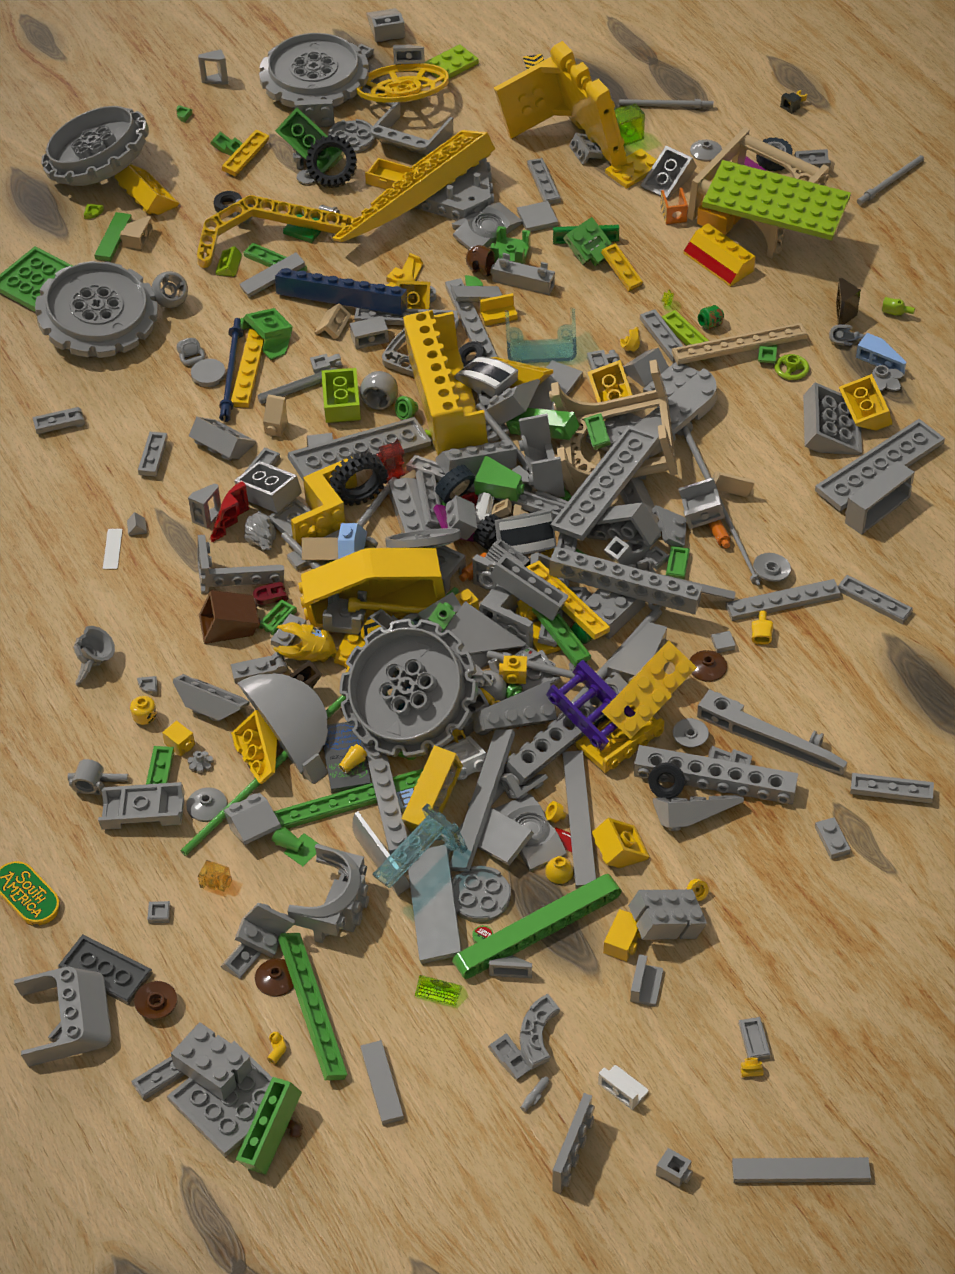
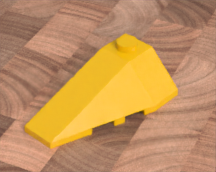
M255 710L231 734L235 749L242 754L244 762L249 764L250 771L257 781L263 784L275 773L277 737L258 710Z

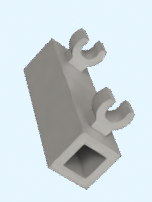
M503 253V258H498L491 267L493 282L550 295L555 285V271L548 270V263L541 262L540 268L512 262L510 261V254Z

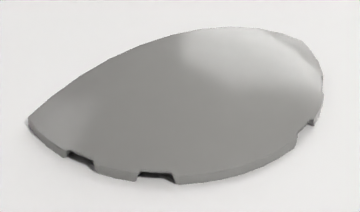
M259 674L238 682L243 693L255 710H258L279 740L281 747L300 774H302V764L316 753L319 754L327 741L328 717L319 696L304 682L283 674Z

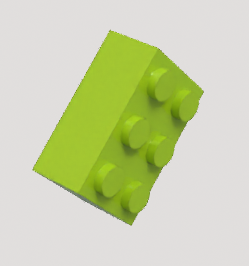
M357 369L322 370L326 423L361 420Z

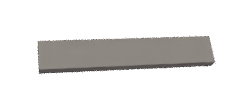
M869 1157L732 1158L733 1183L870 1182L871 1180Z

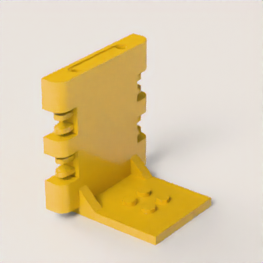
M563 41L551 48V57L494 87L505 127L511 139L552 116H568L579 129L585 130L587 138L592 143H597L601 147L603 156L613 167L618 165L622 167L627 163L623 146L625 142L620 134L614 111L615 103L611 99L609 89L599 79L591 80L589 68L583 62L578 65L576 64L573 51Z

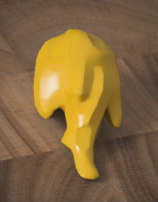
M639 327L630 329V336L620 339L621 347L624 350L635 352L639 348L641 340Z

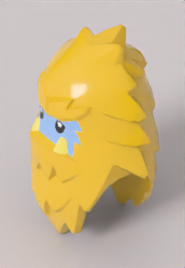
M295 622L277 626L278 629L297 635L302 639L299 644L293 646L273 648L274 651L285 658L310 660L311 662L321 660V662H325L331 656L334 658L337 653L334 640L326 630L316 629L314 625H300Z

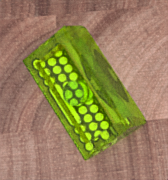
M419 975L414 996L456 1006L463 985Z

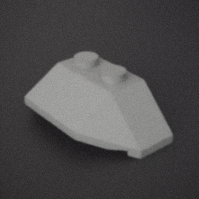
M185 674L173 679V684L185 707L192 709L194 713L209 716L214 721H219L250 704V701L204 681L191 678Z

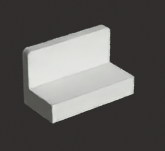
M614 1065L609 1071L603 1068L598 1074V1084L631 1110L648 1094L646 1087L617 1065Z

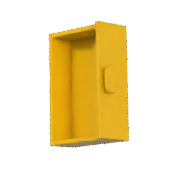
M377 158L369 171L365 172L366 184L382 189H392V184L395 181L402 180V175L405 172H411L412 169L409 166Z

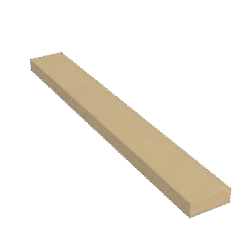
M796 323L672 348L671 353L677 365L758 349L760 346L768 347L807 339V332L802 323Z

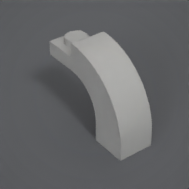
M659 533L651 545H645L644 542L634 544L630 540L624 542L615 536L604 549V552L619 564L626 566L630 564L635 565L636 562L643 560V555L650 551L649 548L657 541L661 533Z

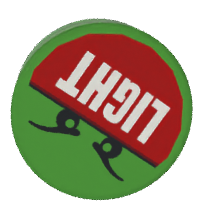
M478 926L475 928L472 934L474 944L492 935V929L488 926Z

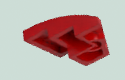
M243 481L233 486L224 497L210 537L211 542L225 536L226 528L238 522L237 516L250 510L246 484Z

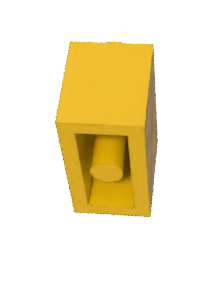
M619 909L604 940V954L626 962L630 954H635L638 945L636 941L642 937L636 925L638 921L634 920L632 913Z

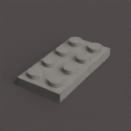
M583 1094L554 1165L552 1191L559 1194L562 1193L564 1186L568 1187L572 1176L570 1170L572 1167H576L579 1160L578 1150L583 1148L586 1143L587 1128H592L595 1118L592 1116L595 1106L592 1105V1095Z

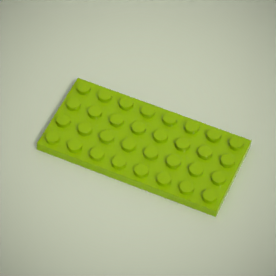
M722 160L702 201V207L833 240L849 202L851 192Z

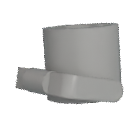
M81 760L74 778L69 780V786L77 793L102 795V787H105L100 782L104 772L103 766L94 760Z

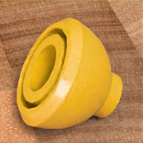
M557 856L547 863L545 875L553 883H566L574 875L573 865L568 859Z

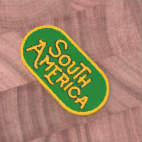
M14 861L0 867V897L25 923L44 925L57 916L60 906L57 894L30 865Z

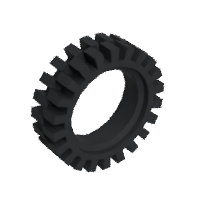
M328 135V137L322 136L320 140H315L314 145L311 144V149L307 151L306 165L311 177L318 184L320 183L324 187L332 188V186L339 187L341 184L343 186L346 181L349 182L351 180V176H354V171L357 168V158L353 147L348 141H345L342 137L339 138L337 135L335 137ZM329 147L342 150L347 160L343 171L334 176L323 174L317 167L319 154Z
M361 452L360 456L358 453H355L353 459L351 456H348L347 462L342 460L340 462L342 466L337 465L335 467L336 471H333L331 474L333 477H330V485L345 505L348 503L350 506H353L354 503L360 505L361 501L366 503L368 502L367 498L374 499V493L376 495L380 494L378 489H384L385 486L383 484L387 483L386 478H388L387 469L377 455H372L371 452H368L366 455L365 452ZM365 469L373 470L371 477L361 486L352 489L345 488L346 482L355 473Z

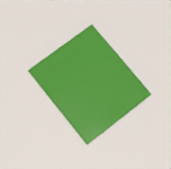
M305 833L298 838L304 842L298 853L290 849L283 852L302 867L316 855L314 847L316 844H319Z

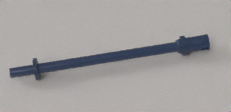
M235 318L233 327L228 330V334L232 339L224 399L219 403V419L223 421L224 416H226L225 422L230 420L231 410L233 409L231 393L238 339L244 334L240 328V318Z

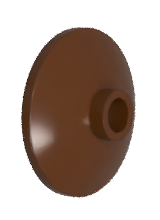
M699 651L690 658V661L697 667L691 675L698 680L705 682L716 681L722 678L727 671L725 658L715 651Z
M275 958L267 960L256 970L255 984L265 995L282 996L294 988L284 959Z
M152 981L143 985L137 991L134 998L136 1011L142 1017L151 1020L168 1016L177 1004L175 989L163 981Z

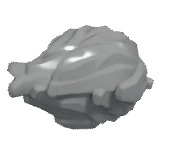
M258 511V513L248 516L246 519L244 537L249 544L260 546L262 551L265 549L271 550L273 540L276 539V530L270 517Z

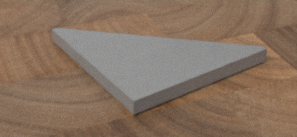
M467 602L463 603L443 631L450 630L464 644L462 652L468 651L471 655L488 652V650L495 652L511 648H523L526 644Z

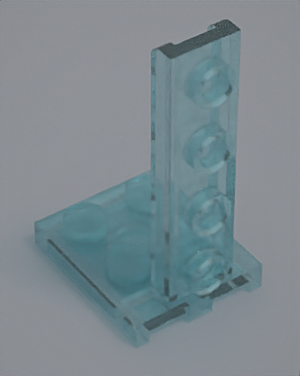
M427 803L422 808L426 818L373 873V876L388 888L392 887L435 840H443L451 851L454 852L456 850L463 854L468 848L457 824L447 821L442 813H436Z

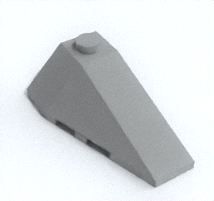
M737 795L709 796V800H706V797L691 796L690 800L679 797L672 799L653 798V804L660 824L668 827V830L671 831L681 830V827L690 826L744 802V798Z

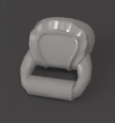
M196 338L183 339L176 346L180 360L185 366H192L205 359V353ZM198 353L201 355V356H197V357H194V358L185 360V357L188 358V357H190V356L197 355Z

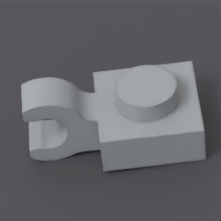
M327 354L310 358L314 374L331 367H342L340 354L330 357Z

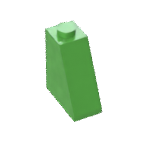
M488 456L484 457L474 480L475 494L477 495L489 493L494 498H509L510 501L517 502L519 496L524 493L525 486L522 484V476Z

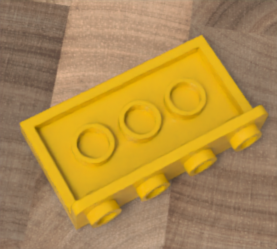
M628 705L634 712H636L634 706ZM652 717L631 739L617 728L606 737L609 742L602 751L593 746L586 735L576 741V747L583 751L585 756L606 773L610 769H615L624 759L630 758L638 750L639 745L646 746L653 738L659 737L664 731V720L662 718L656 720ZM607 719L596 728L601 732L612 721Z

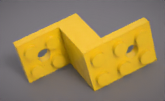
M341 461L303 477L305 499L311 511L291 519L293 539L301 547L302 538H323L339 530L341 523H345L343 501L330 485V477H333L331 474L333 471H336L335 467L337 465L342 466ZM356 473L346 482L345 488L352 489L357 486Z
M668 640L601 712L631 739L672 697L671 694L697 667ZM667 662H671L675 666V670L671 674H667L664 671V665ZM627 705L635 707L636 712L634 716L628 717L624 714V708Z

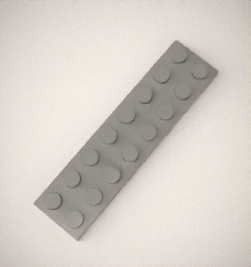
M413 417L288 452V459L303 480L304 476L342 461L348 456L354 458L355 453H358L360 456L361 452H365L366 455L368 452H371L372 455L375 454L380 460L429 447L431 446V439L416 418Z
M918 419L817 484L815 491L839 511H842L847 507V499L852 493H856L864 484H868L877 474L885 471L889 465L899 461L906 467H909L944 444L945 438Z
M627 426L550 524L553 530L583 541L660 442L659 436Z

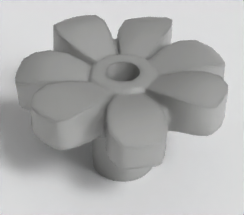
M206 751L193 752V757L188 758L191 771L197 770L198 773H203L204 769L209 771L212 768L210 763L213 762V757L209 756Z

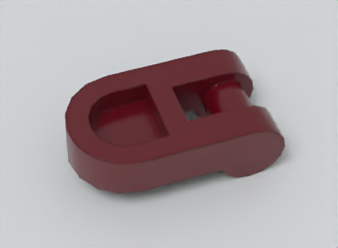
M277 582L256 588L253 591L255 603L257 605H267L280 602L281 599L287 602L288 595L284 592V584Z

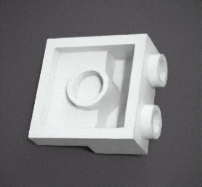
M467 736L466 739L458 740L459 743L454 742L442 747L456 753L463 765L457 780H464L469 774L481 772L486 758V752L470 736Z

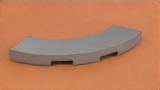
M549 994L538 999L530 1007L520 1029L521 1050L531 1070L550 1060V1055L543 1043L542 1031L547 1022L559 1014L560 1008Z

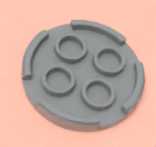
M360 119L346 122L345 120L339 121L329 130V135L332 137L337 135L339 138L342 137L345 141H348L355 153L369 149L376 139L370 133V129L373 126Z
M473 866L470 871H463L452 879L456 912L463 919L472 922L490 921L503 914L509 906L511 899L510 884L501 875V872L494 868Z

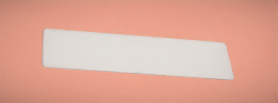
M108 529L103 569L118 568L122 529Z

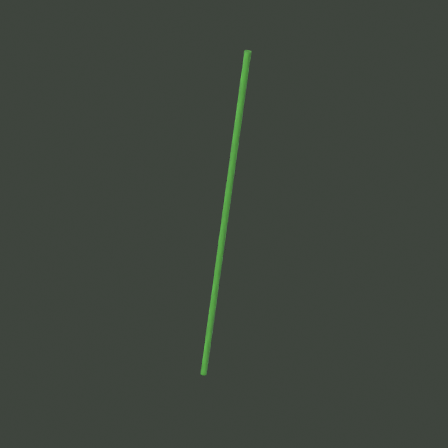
M453 587L445 596L452 592L456 595L459 593V590ZM341 695L326 710L328 719L341 707V702L345 701L346 696ZM285 751L276 758L275 770L289 757ZM255 778L224 809L233 803L245 800L260 785ZM224 809L180 850L184 856H187L226 818Z

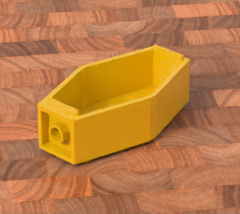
M436 548L361 549L301 574L302 582L298 583L300 594H303L300 597L302 608H306L304 609L305 619L309 620L310 624L314 625V627H323L324 609L327 610L328 597L339 593V598L349 599V597H357L358 590L367 591V602L426 607L445 597ZM366 610L364 624L368 617L378 610ZM385 611L390 616L394 615L398 620L410 614Z

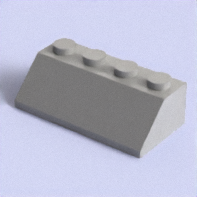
M502 440L496 443H485L484 445L443 451L436 457V462L445 475L451 469L462 464L466 465L476 475L485 456L511 469L516 467L517 448L511 440Z

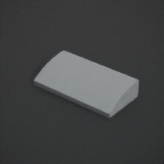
M358 811L354 813L352 822L354 836L394 892L399 896L410 888L408 880Z

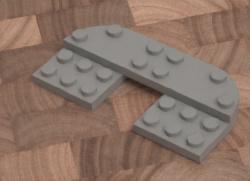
M676 362L661 373L668 396L673 441H675V434L692 419L699 420L713 408L717 400L716 380L708 370L703 368L697 371L684 364L677 365ZM653 381L643 388V393L656 390ZM660 406L656 407L644 418L633 413L607 418L604 423L611 445L600 449L608 452L627 426L659 436L658 426L662 425ZM588 434L586 436V442L592 444L590 436ZM660 442L648 457L663 451Z

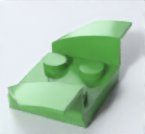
M275 308L249 313L244 318H241L240 328L242 330L252 327L264 339L262 351L270 360L285 355L293 326Z

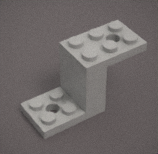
M476 554L473 558V584L490 591L480 603V612L525 642V645L532 648L533 622L526 617L515 614L516 608H518L517 601L520 599L498 584L493 589H488L480 583V574L486 571L487 566L493 561ZM483 576L488 584H493L490 577Z

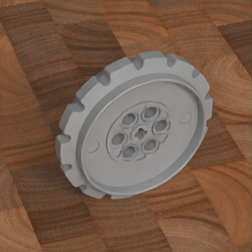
M306 33L286 39L268 52V57H264L261 61L259 77L262 88L266 89V94L273 100L280 101L283 105L295 109L294 101L332 99L334 108L356 96V88L359 87L361 90V86L366 85L369 77V67L366 56L361 53V49L355 44L331 34Z
M105 106L82 113L65 123L51 137L45 149L46 153L42 156L41 160L43 170L50 180H56L57 183L72 186L90 185L108 179L125 169L137 158L146 142L145 137L149 135V127L144 116L139 111L134 112L133 109L120 106Z
M83 262L61 269L55 273L54 279L49 278L42 285L40 296H37L35 302L37 323L43 335H49V341L62 350L68 349L71 354L83 357L115 356L116 353L127 352L139 345V339L145 340L154 328L153 322L157 321L158 315L155 294L150 284L143 283V277L132 269L127 270L122 265L111 262Z
M402 619L391 622L388 630L378 627L364 637L365 646H356L346 661L350 670L342 673L340 694L346 696L345 701L341 702V708L346 721L349 724L355 723V727L352 729L354 734L366 745L371 746L375 743V750L393 757H397L401 751H403V755L407 758L426 755L427 749L430 746L434 747L435 745L442 748L454 739L452 735L454 729L461 731L472 714L468 709V705L475 703L477 699L478 682L475 679H471L477 670L471 654L468 651L462 652L464 644L450 630L441 633L442 627L437 623L420 619L418 624L414 625L411 619ZM414 666H419L415 673L411 672ZM400 670L399 675L393 678V673ZM431 679L430 685L424 687L425 681ZM393 689V693L390 696H386L387 691ZM424 698V703L418 706V700ZM405 703L404 709L398 710L399 705Z

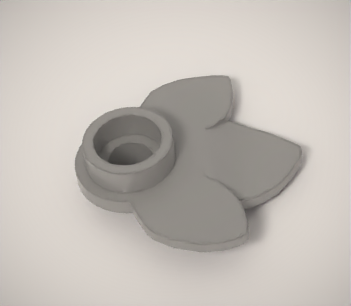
M878 365L872 372L880 391H883L885 388L889 391L900 390L901 386L898 379L904 376L901 371L888 369L884 365Z

